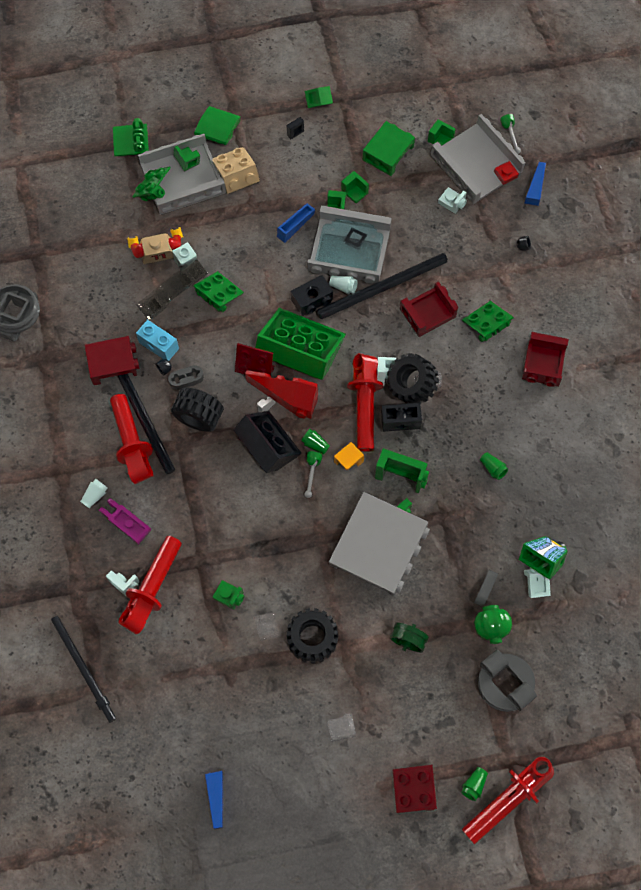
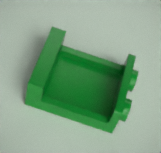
M386 121L363 149L362 160L392 176L395 173L397 163L408 149L414 148L415 137L409 132L399 129L395 124Z
M383 448L376 465L375 479L383 481L387 471L416 481L415 492L419 493L421 488L425 489L430 471L426 470L428 463Z

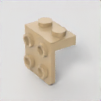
M243 147L236 148L231 152L218 155L212 159L213 164L224 180L227 194L259 182L256 164Z

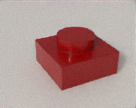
M510 161L494 169V173L503 185L519 176V173Z

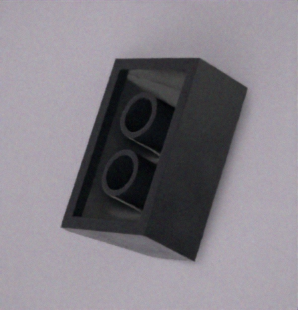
M270 411L247 414L233 429L238 439L243 442L265 473L278 471L302 454Z

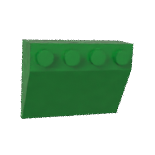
M278 308L258 334L255 348L272 352L273 361L323 380L341 347L346 333Z

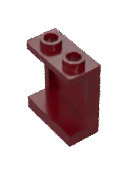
M436 282L433 289L410 301L407 297L401 300L400 310L418 337H421L456 318L458 305L455 300H451L448 296L446 287Z
M531 332L522 379L530 383L538 382L549 387H559L562 380L565 351L569 339Z
M129 336L85 345L89 373L93 385L101 384L100 379L128 373L138 376L139 362L138 358L134 359L133 354L137 353L135 342L130 341Z

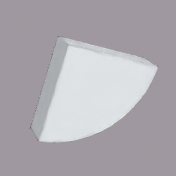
M267 397V400L261 399L257 403L258 412L268 411L276 402L271 397Z

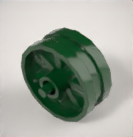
M395 623L394 630L391 632L389 639L403 647L402 651L406 652V649L423 653L429 636L417 629L415 624L410 626L404 623Z

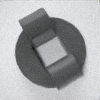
M11 284L0 288V336L15 342L21 332L34 325L40 313L37 294L28 287L19 284ZM10 300L13 301L14 305L22 307L17 318L3 313Z
M495 650L480 663L482 669L478 677L479 692L484 701L494 709L505 712L521 711L537 697L534 691V673L522 658L512 654H502L499 650ZM506 668L521 684L508 697H505L492 681Z

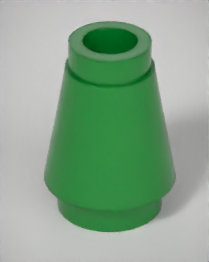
M311 429L306 432L301 440L304 446L323 455L330 447L315 430L312 431Z
M488 452L480 458V461L492 478L500 480L507 474V465Z
M477 767L462 785V795L472 801L481 798L488 775L487 771Z

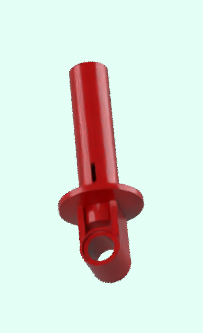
M358 353L353 359V381L347 384V388L357 391V448L361 452L374 451V392L382 389L383 383L377 381V358Z
M117 394L110 399L123 447L117 451L116 457L120 463L127 465L128 475L136 485L153 477V471L148 461L153 448L150 443L140 441L127 397L124 394Z
M166 536L139 590L129 588L125 593L130 601L119 618V624L135 635L143 630L151 611H159L162 607L155 596L182 545L178 539L172 536Z
M545 757L536 758L519 775L513 770L509 771L513 777L511 778L513 783L462 828L474 845L526 798L529 801L532 799L536 804L539 802L535 792L554 775V768L549 759ZM541 765H548L549 769L546 773L541 774L538 772V768Z

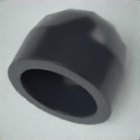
M528 235L517 240V248L519 250L526 251L531 249V241Z
M163 359L156 363L157 369L163 376L171 371L172 366L169 360Z

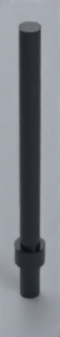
M58 616L53 617L51 621L97 700L95 702L97 707L103 711L109 723L115 721L117 718L109 706L108 698L103 696Z

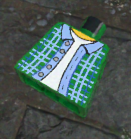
M544 536L524 543L518 560L547 579H551L563 566L568 551L563 542L559 541L556 543Z

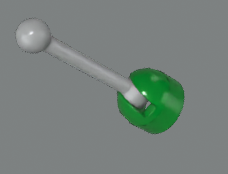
M504 115L500 119L501 124L505 129H509L515 148L514 151L519 154L521 149L517 146L512 127L515 125L514 115Z
M309 451L307 453V462L311 469L307 491L304 493L306 498L312 496L311 486L314 469L322 461L323 454L319 452Z

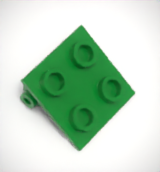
M135 118L132 125L113 127L114 157L142 154L149 151L147 124H143L140 118Z
M171 167L149 170L144 176V181L135 188L136 192L132 197H140L143 201L163 198L165 191L159 184Z
M218 271L193 286L196 288L197 295L201 296L206 302H209V305H213L218 312H224L227 309V306H225L227 303L244 294L241 289Z
M489 301L462 319V321L480 334L478 338L481 342H486L492 335L495 336L497 332L500 333L501 330L510 326L511 320L514 317L492 301Z

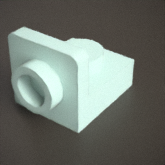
M448 187L438 199V204L456 214L459 208L463 209L465 206L467 192L463 191L459 194Z
M188 242L172 251L174 261L178 267L197 258L196 253Z
M378 357L377 381L382 382L383 386L385 379L389 378L387 373L392 369L390 368L391 364L394 365L396 363L394 361L396 358Z
M531 567L530 570H524V575L528 579L530 598L551 596L549 579Z
M112 570L106 575L108 581L125 596L127 589H137L139 586L138 583L140 581L136 575H133L128 581L119 572L115 574Z

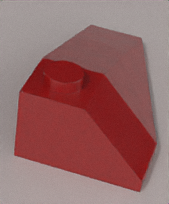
M246 370L245 376L248 383L268 397H271L297 417L303 419L312 418L318 401L317 383L300 378H293L290 381L284 379V376L281 375L271 378L267 373Z

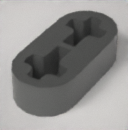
M194 365L174 371L168 377L169 384L175 390L199 384L204 378L203 370L201 367ZM193 372L197 373V378H194ZM176 377H178L180 383H177V384H176V382H175V378H176Z
M489 569L474 602L475 604L484 607L499 573Z

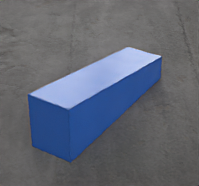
M538 163L524 204L539 206L546 163Z
M308 203L278 227L277 238L286 243L315 214V209Z
M223 771L205 774L214 829L223 828Z

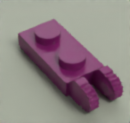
M109 498L107 503L116 511L110 514L105 508L101 507L99 512L139 545L149 534L151 528L124 506L117 504Z

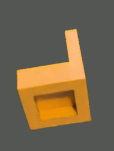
M352 442L334 456V463L336 465L340 463L345 470H349L355 464L359 466L364 462V454Z

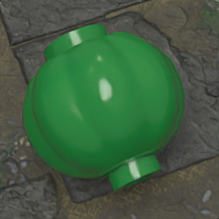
M499 605L485 606L483 611L476 615L474 621L475 631L482 639L490 641V644L502 643V639L511 632V616L506 610L499 609Z

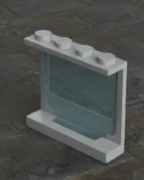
M321 206L320 221L311 259H308V271L315 274H329L330 276H350L370 284L379 282L392 218ZM351 229L366 234L359 247L345 241ZM353 231L349 240L358 244L362 235Z

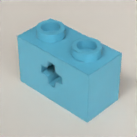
M148 319L136 332L139 343L162 359L170 360L179 350L177 339Z

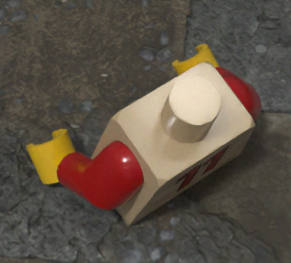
M178 227L176 230H170L172 238L168 234H160L142 238L140 244L138 236H135V238L128 237L127 240L133 255L136 258H142L143 264L174 258L172 251L181 246L183 234L181 228Z

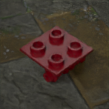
M237 343L235 372L245 375L246 370L267 373L271 376V372L273 373L275 365H272V352Z
M433 765L393 769L397 813L437 809Z

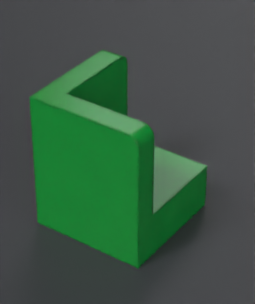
M330 86L305 91L308 108L333 103Z
M438 119L429 131L428 142L431 144L438 142L442 146L454 138L456 129Z
M178 145L174 147V157L184 172L199 165L200 154L197 150L192 152L189 147L182 150Z
M355 171L341 181V191L346 192V196L354 203H358L368 194L369 184Z
M328 190L327 207L345 210L346 192Z

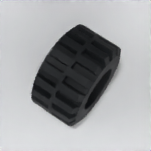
M408 353V356L405 354L401 355V359L397 358L394 360L396 363L394 365L391 364L390 368L392 369L387 373L389 376L387 383L390 384L388 388L395 397L406 403L420 404L422 401H428L429 396L433 397V391H437L438 388L436 383H439V379L436 376L439 373L430 361L412 353ZM418 370L419 377L416 384L408 388L407 381L409 376Z
M187 387L180 389L171 408L172 415L181 423L193 429L206 432L215 430L224 410L223 405L212 395L199 389Z
M310 608L305 609L306 612L302 613L300 611L297 613L298 616H293L291 619V623L287 627V641L290 651L295 654L297 659L300 658L302 662L307 663V661H310L311 664H315V661L323 662L325 658L328 659L331 656L332 652L334 653L338 643V631L336 622H333L331 615L327 616V612H319L317 608H314V611H310ZM316 626L323 630L325 638L319 645L308 646L301 641L300 635L302 631L307 627Z

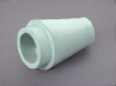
M332 275L329 281L330 286L346 294L355 293L358 284L357 279L350 276Z
M95 479L93 482H90L80 502L90 508L106 494L105 491L108 488Z

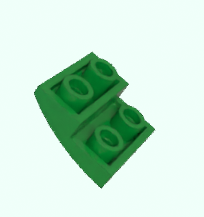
M209 106L201 117L194 135L205 134L206 139L227 145L233 137V130L240 123L241 116Z

